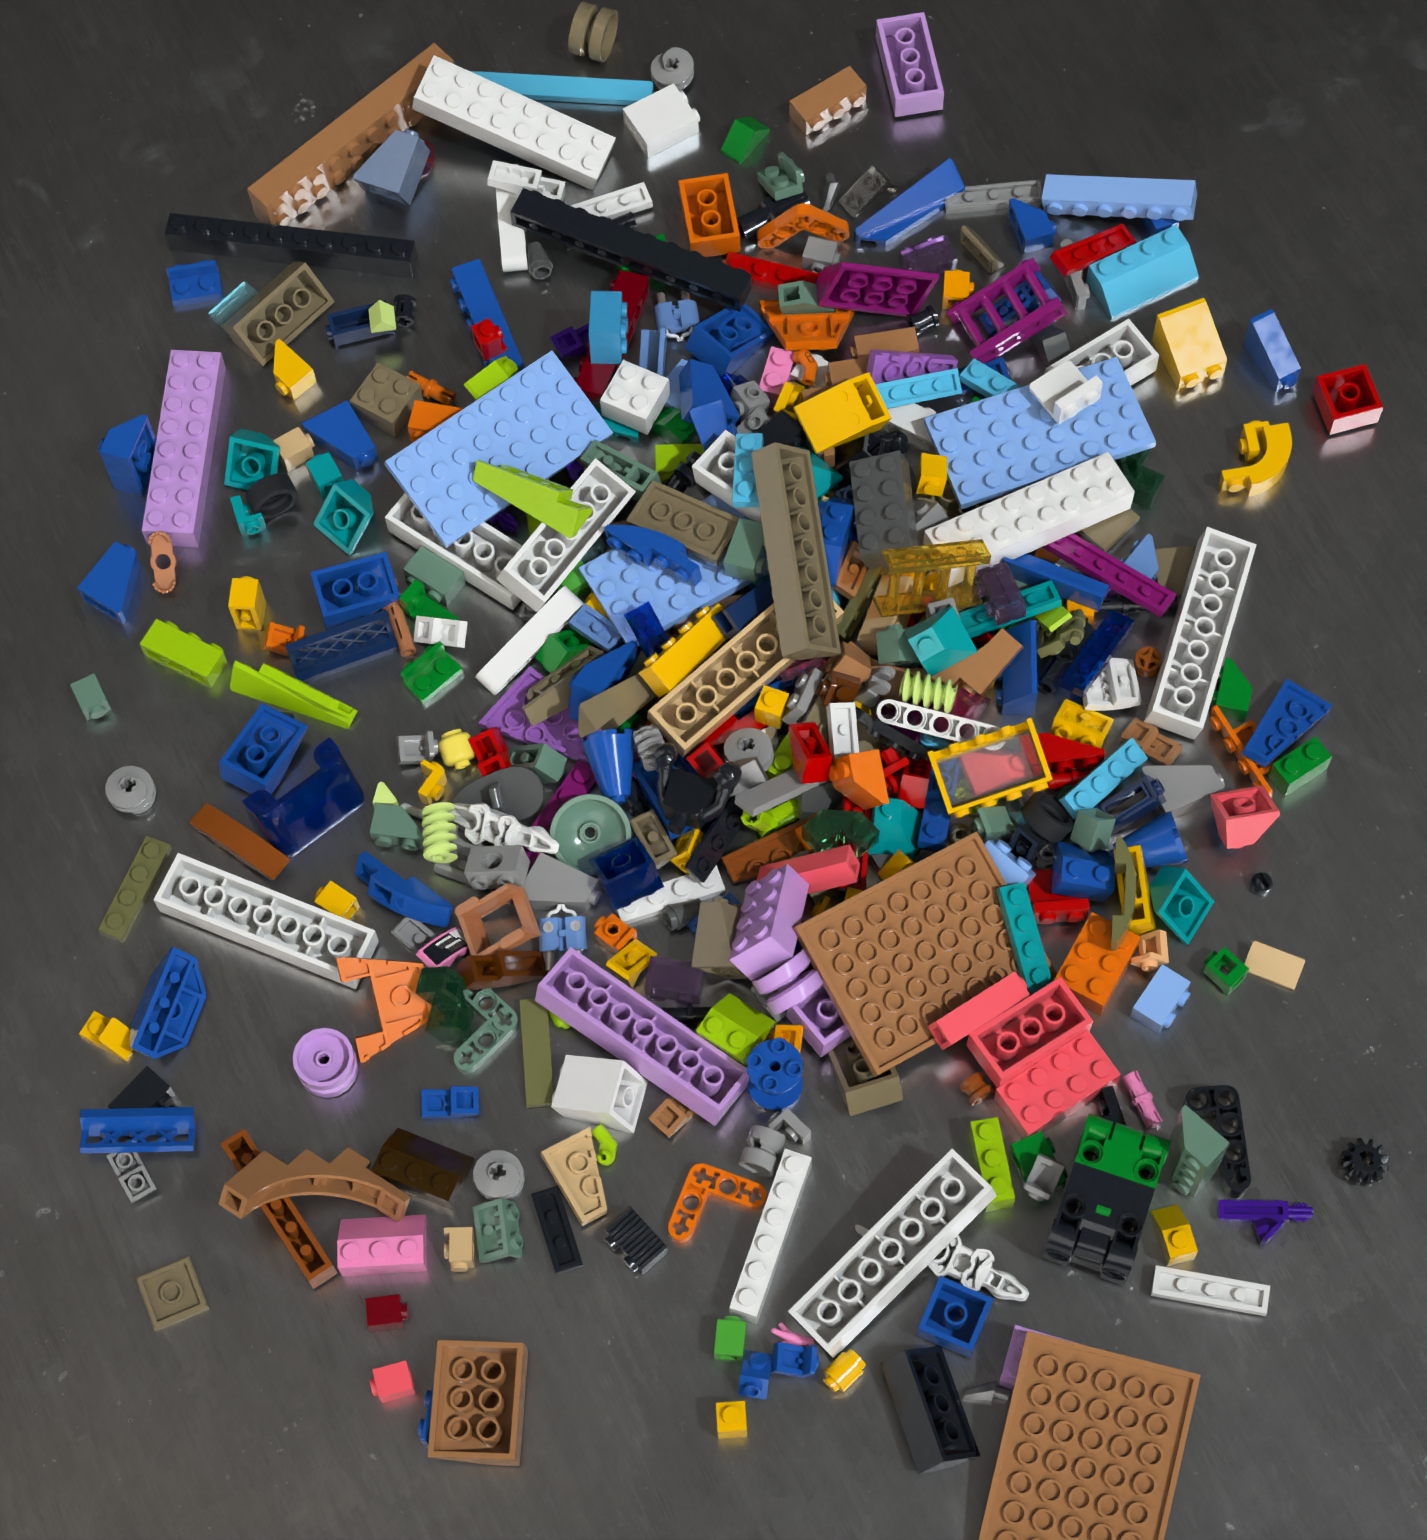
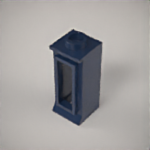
M375 303L328 314L329 325H325L328 340L334 339L336 348L340 345L395 333L394 330L371 333L368 309Z
M765 580L711 617L726 640L739 633L774 603L770 583L768 580Z
M1145 774L1143 775L1144 777L1093 807L1109 814L1110 810L1144 790L1147 797L1114 817L1116 821L1111 835L1166 802L1162 794L1165 792V789L1158 778L1154 779Z

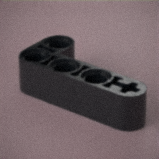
M1230 1085L1192 1088L1188 1091L1183 1106L1187 1105L1202 1119L1212 1118L1214 1130L1229 1142L1226 1151L1232 1150L1239 1155L1238 1160H1231L1226 1156L1225 1152L1219 1165L1222 1189L1226 1196L1233 1199L1241 1198L1245 1195L1251 1183V1174L1238 1091ZM1225 1096L1230 1099L1232 1104L1224 1106L1218 1101V1097ZM1194 1098L1199 1099L1204 1106L1195 1108L1191 1105L1190 1100ZM1229 1123L1233 1125L1235 1132L1228 1133L1224 1131L1222 1124ZM1238 1170L1236 1173L1237 1183H1242L1240 1187H1237L1236 1183L1232 1182L1235 1175L1234 1171Z

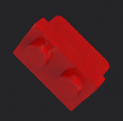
M1053 869L1033 870L1036 875L1028 884V891L1036 924L1087 920L1090 910L1089 898L1081 899L1051 893Z

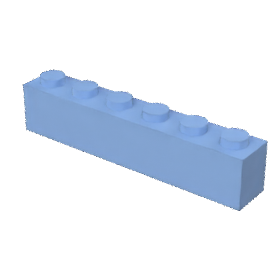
M1046 174L1042 194L1043 209L1047 214L1090 215L1104 218L1113 216L1128 219L1136 217L1152 220L1163 218L1177 221L1193 220L1197 200L1195 180Z

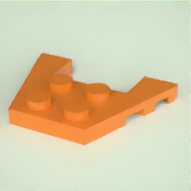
M759 300L761 314L786 351H799L800 349L825 351L837 349L856 312L854 310L835 308L834 313L782 314L779 300Z
M335 957L342 983L369 976L381 1030L353 1037L360 1063L366 1062L377 1052L383 1051L391 1043L404 1035H408L435 1017L423 963Z

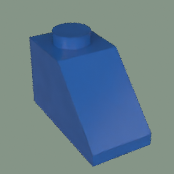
M1015 198L1009 199L1008 215L1024 254L1051 247L1054 235H1056V227L1053 220L1049 221L1047 213Z

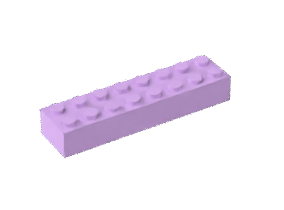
M170 351L142 526V533L147 545H151L148 543V540H150L149 536L152 533L163 531L171 537L172 546L199 548L226 371L221 352Z
M572 947L568 949L538 984L535 997L537 1003L619 1060L625 1061L639 1074L714 1126L717 1125L747 1087L749 1075L746 1067Z

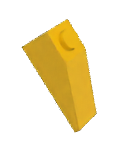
M1141 845L1128 847L1136 875L1135 909L1129 931L1137 935H1143L1155 931L1156 927ZM1117 873L1121 911L1124 916L1125 873Z

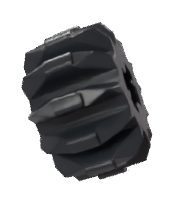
M1362 1138L1357 1139L1356 1145L1349 1142L1346 1145L1347 1151H1342L1340 1155L1344 1160L1340 1164V1169L1349 1170L1345 1178L1350 1179L1354 1176L1356 1178V1186H1359L1362 1180H1364L1367 1187L1373 1184V1180L1380 1182L1383 1179L1382 1174L1387 1173L1389 1169L1384 1164L1389 1160L1388 1155L1380 1154L1384 1149L1383 1145H1379L1377 1148L1373 1147V1139H1369L1366 1145ZM1364 1159H1366L1369 1161V1164L1367 1165L1366 1163L1365 1166H1363L1362 1164H1360L1359 1161H1363Z

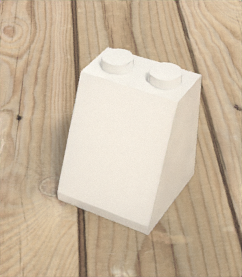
M566 1055L564 1064L560 1068V1077L556 1091L552 1096L551 1107L566 1118L595 1125L602 1124L607 1128L634 1133L648 1081L623 1060Z

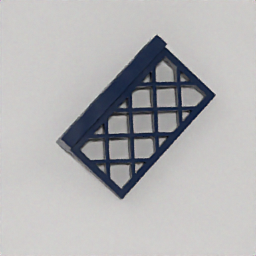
M387 610L285 645L296 678L306 684L399 651Z

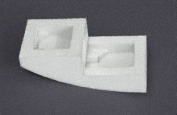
M416 616L413 642L436 644L440 641L445 646L465 648L467 621Z

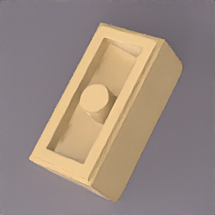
M1254 940L1244 965L1249 968V974L1294 991L1305 960Z

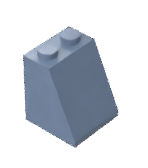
M405 129L404 132L395 130L354 173L353 179L366 192L410 206L430 150L424 144L425 141L418 137V133Z

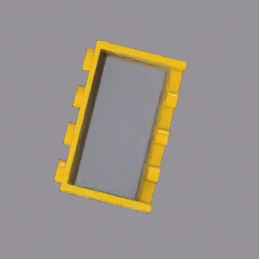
M1032 717L1026 719L1025 722L1013 726L1008 725L986 735H978L974 739L959 744L958 742L936 752H933V750L927 752L948 816L954 814L955 819L971 814L970 809L980 806V808L996 806L995 800L1006 797L1007 801L1023 796L1022 791L1032 789L1033 793L1049 788L1047 783L1053 780Z

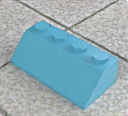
M1174 225L1089 265L1086 282L1112 320L1197 280L1199 275L1190 245L1177 225Z

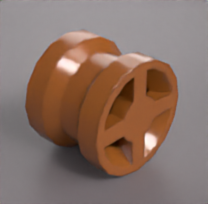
M1146 646L1137 651L1134 666L1138 677L1150 679L1158 674L1162 657L1157 649Z
M981 1071L968 1077L959 1086L961 1092L968 1095L971 1106L983 1102L994 1092L992 1085H988L984 1081L985 1076Z

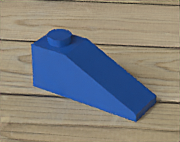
M1040 271L1035 272L1034 274L1049 299L1058 297L1062 301L1054 287ZM1027 280L1014 289L1028 313L1040 307L1041 304ZM1006 296L994 304L1006 327L1018 321L1019 317ZM984 312L978 318L988 334L994 336L997 331L986 312Z

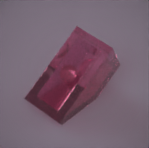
M965 688L957 689L953 708L949 714L978 721L991 699L985 694L981 696L979 693H976L973 696ZM939 717L933 727L936 731L942 732L947 729L948 721L944 717ZM968 723L963 724L959 729L960 736L962 737L972 725ZM946 739V740H947L948 742H950L951 744H954V743L957 742V741H953V740Z

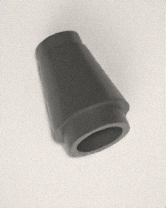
M530 243L527 246L529 273L535 279H545L551 275L553 264L541 243Z
M697 898L668 905L667 909L662 911L667 927L670 930L682 929L699 915L700 902L702 901Z

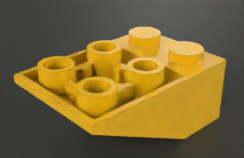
M869 372L849 379L793 408L815 454L881 430L891 419Z

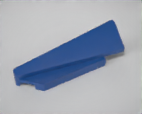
M951 158L947 159L855 228L854 241L856 243H860L862 240L873 241L878 246H887L945 208L943 200L965 190Z
M723 399L689 410L704 451L725 430L734 436L738 434L735 423L727 425Z

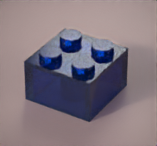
M637 836L588 859L595 878L599 881L600 888L615 911L629 906L632 902L644 896L652 895L664 887L653 859Z

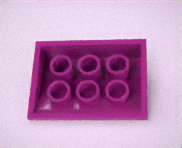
M846 262L825 266L816 280L818 306L907 317L909 314L915 315L937 283L939 274Z

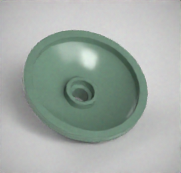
M582 794L569 799L557 810L551 822L550 836L559 843V850L554 854L559 861L588 875L601 874L611 870L622 861L630 846L631 827L626 813L615 801L599 794ZM586 828H594L595 834L587 836L585 834Z

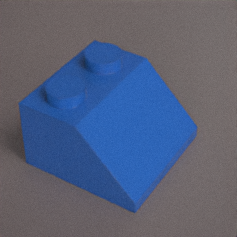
M1063 842L1055 843L1051 893L1081 899L1089 898V900L1104 903L1114 891L1115 864L1109 852L1100 849L1095 850V852H1087L1080 849L1079 845Z

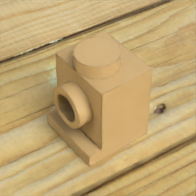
M444 1228L445 1238L449 1240V1242L444 1243V1258L449 1259L450 1270L453 1272H465L468 1268H474L475 1233L473 1228Z

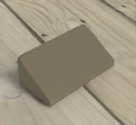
M965 225L961 227L960 242L989 274H993L1004 266V262L974 230Z
M654 809L629 820L631 830L653 871L660 869L678 855Z

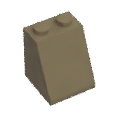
M712 898V902H700L691 967L726 979H749L729 960L742 905L728 904L729 900L723 898Z

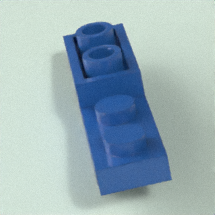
M631 525L605 526L604 531L608 545L616 551L620 549L625 552L634 563H642L649 567L654 561L662 569L668 568L673 571L682 582L686 583L688 581L696 586L701 581L702 576L699 565L688 559L685 544L663 533Z
M958 757L938 764L951 804L954 803L960 770ZM932 769L917 847L940 851L945 848L951 815L948 816Z
M367 851L358 855L354 875L369 885L368 896L408 918L440 927L449 925L453 905L446 899L439 896L414 876L405 881Z

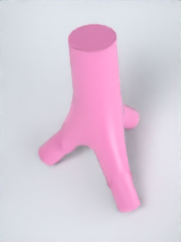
M782 1322L778 1324L781 1330L771 1329L773 1334L784 1339L782 1343L803 1347L813 1345V1338L792 1332Z

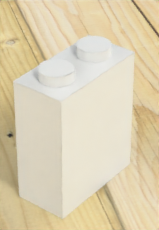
M674 83L623 108L624 124L647 158L699 133L698 122H700V116L695 108L691 109L685 93L682 90L679 91Z

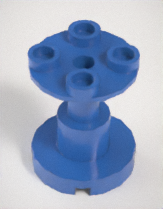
M783 1038L770 1039L759 1043L747 1058V1073L749 1075L748 1093L750 1098L760 1109L765 1111L769 1110L776 1113L777 1111L783 1112L787 1107L791 1109L799 1101L803 1088V1060L801 1055L791 1043H788Z

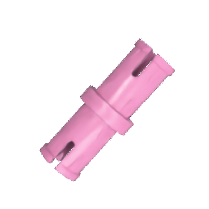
M1136 1070L1123 1076L1121 1079L1132 1098L1131 1104L1137 1108L1146 1129L1160 1124L1163 1120L1152 1101L1153 1095L1147 1091L1139 1072Z

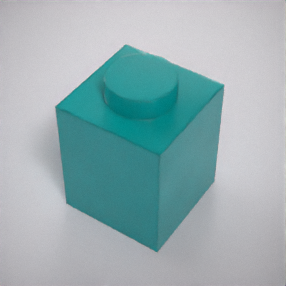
M329 452L323 455H316L306 462L308 473L321 498L328 496L334 483L343 481L342 475Z

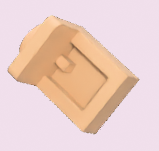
M1158 929L1140 935L1139 956L1131 958V965L1140 967L1143 971H1155L1158 969V966L1169 963L1166 931Z

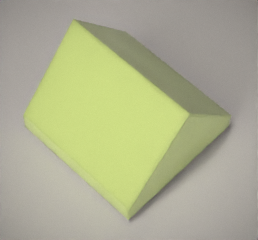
M378 300L368 309L371 333L396 330L394 306Z
M379 782L372 802L374 808L375 803L399 806L397 799L385 783Z

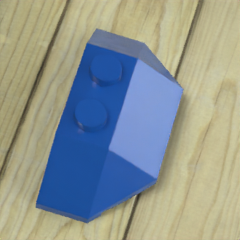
M832 497L818 501L830 584L831 587H836L855 521L854 501Z
M171 947L151 974L130 1024L131 1049L156 1059L187 1046L207 996L196 957Z

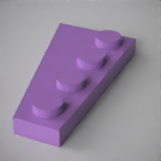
M870 350L866 373H870L875 384L956 369L958 360L953 355Z

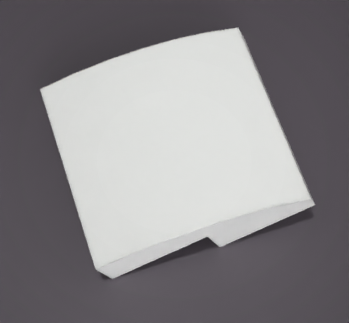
M1108 657L1105 664L1079 662L1077 673L1084 710H1117L1141 704L1142 700L1133 659Z

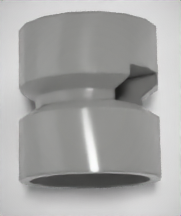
M752 1126L747 1138L749 1147L743 1149L739 1165L747 1171L761 1176H773L778 1163V1159L775 1156L781 1154L786 1137L768 1127Z

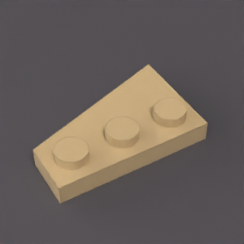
M590 1127L541 1151L540 1156L581 1226L607 1214V1205L602 1181L599 1176Z

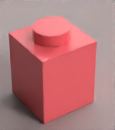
M406 1360L372 1369L374 1378L369 1380L373 1396H379L382 1403L416 1394L410 1367Z

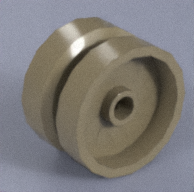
M581 2L575 12L570 28L569 52L581 57L588 53L591 60L605 62L611 53L616 38L619 20L618 11L608 7L598 10L597 5L594 3Z

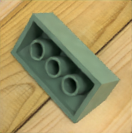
M1184 1105L1180 1110L1169 1138L1171 1140L1169 1148L1171 1179L1175 1182L1174 1186L1183 1195L1189 1194L1194 1198L1216 1174L1229 1146V1142L1187 1105Z

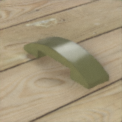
M1116 837L1114 873H1125L1124 916H1112L1111 951H1117L1124 941L1135 909V868L1129 849L1122 837Z

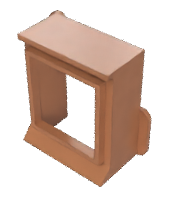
M506 883L480 900L478 897H471L458 905L454 910L471 955H493L496 951H511L531 938L542 936L525 888ZM513 900L522 928L516 929L491 946L482 918Z

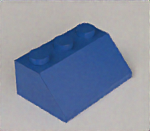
M142 414L109 429L106 437L101 439L98 447V452L101 455L114 489L139 496L144 495L150 481L156 445V437L147 415Z
M1029 620L1005 630L1024 648L996 679V681H1001V689H997L996 704L1001 705L1002 715H1034L1037 698L1036 620Z

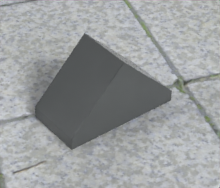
M1054 325L1045 327L1030 337L1046 368L1071 353L1066 332Z

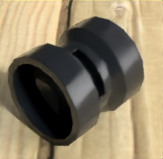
M695 451L690 452L686 457V461L674 469L677 479L688 488H693L697 484L692 465L701 455Z

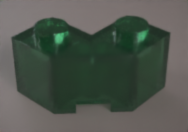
M1153 448L1119 458L1116 463L1135 491L1132 502L1148 510H1151L1162 491L1165 478L1164 475L1146 467L1151 458Z
M822 809L802 826V838L815 852L828 850L841 840L845 845L850 844L855 856L859 859L879 842L880 831L859 811Z
M448 966L422 968L415 994L432 1005L427 1020L426 1032L440 1042L467 1041L474 1017L472 1006L466 1004L463 991L467 988L464 978Z

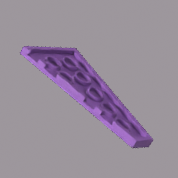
M530 666L478 722L480 728L488 730L497 726L503 736L529 745L545 743L564 757L576 761L579 760L584 764L590 765L582 746L581 737L578 734V721L570 718L571 707L534 726L529 723L522 709L529 702L527 698L528 689L545 678ZM635 745L633 764L641 761ZM632 771V780L636 781V777Z

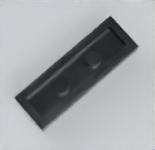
M555 1186L531 1194L556 1276L582 1268L583 1263L559 1187Z

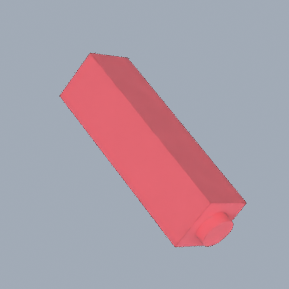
M849 844L760 866L756 881L767 876L771 870L779 869L788 863L809 884L807 894L856 883L860 863Z
M1013 972L927 1027L940 1048L944 1050L1028 997L1030 994L1027 991V984L1022 977Z

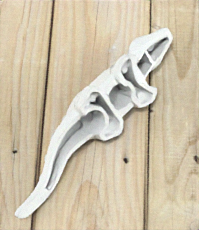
M407 803L400 805L408 814L423 819L421 815L423 808ZM454 803L456 809L448 812L456 815L454 822L465 827L464 834L474 845L487 841L494 844V846L523 845L528 850L538 853L554 854L559 850V843L543 827H527L522 825L513 815L491 809L486 803Z
M855 1225L856 1232L861 1236H864L869 1231L861 1225ZM959 1235L928 1264V1267L936 1277L949 1275L959 1280L963 1286L975 1291H979L983 1286L998 1299L1026 1301L1029 1296L1028 1289L1019 1283L1013 1275L1005 1271H998L992 1267V1262L995 1259L991 1251L987 1249H976L974 1251L963 1246Z

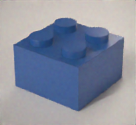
M940 1276L919 1324L917 1336L970 1359L994 1298Z

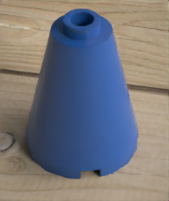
M624 728L625 733L618 734L616 729H608L588 734V739L581 738L583 749L601 794L612 799L617 804L625 803V798L631 795L634 730Z
M1171 811L1163 813L1122 838L1127 847L1141 845L1145 867L1176 865L1188 862ZM1110 850L1111 858L1115 864L1114 851Z

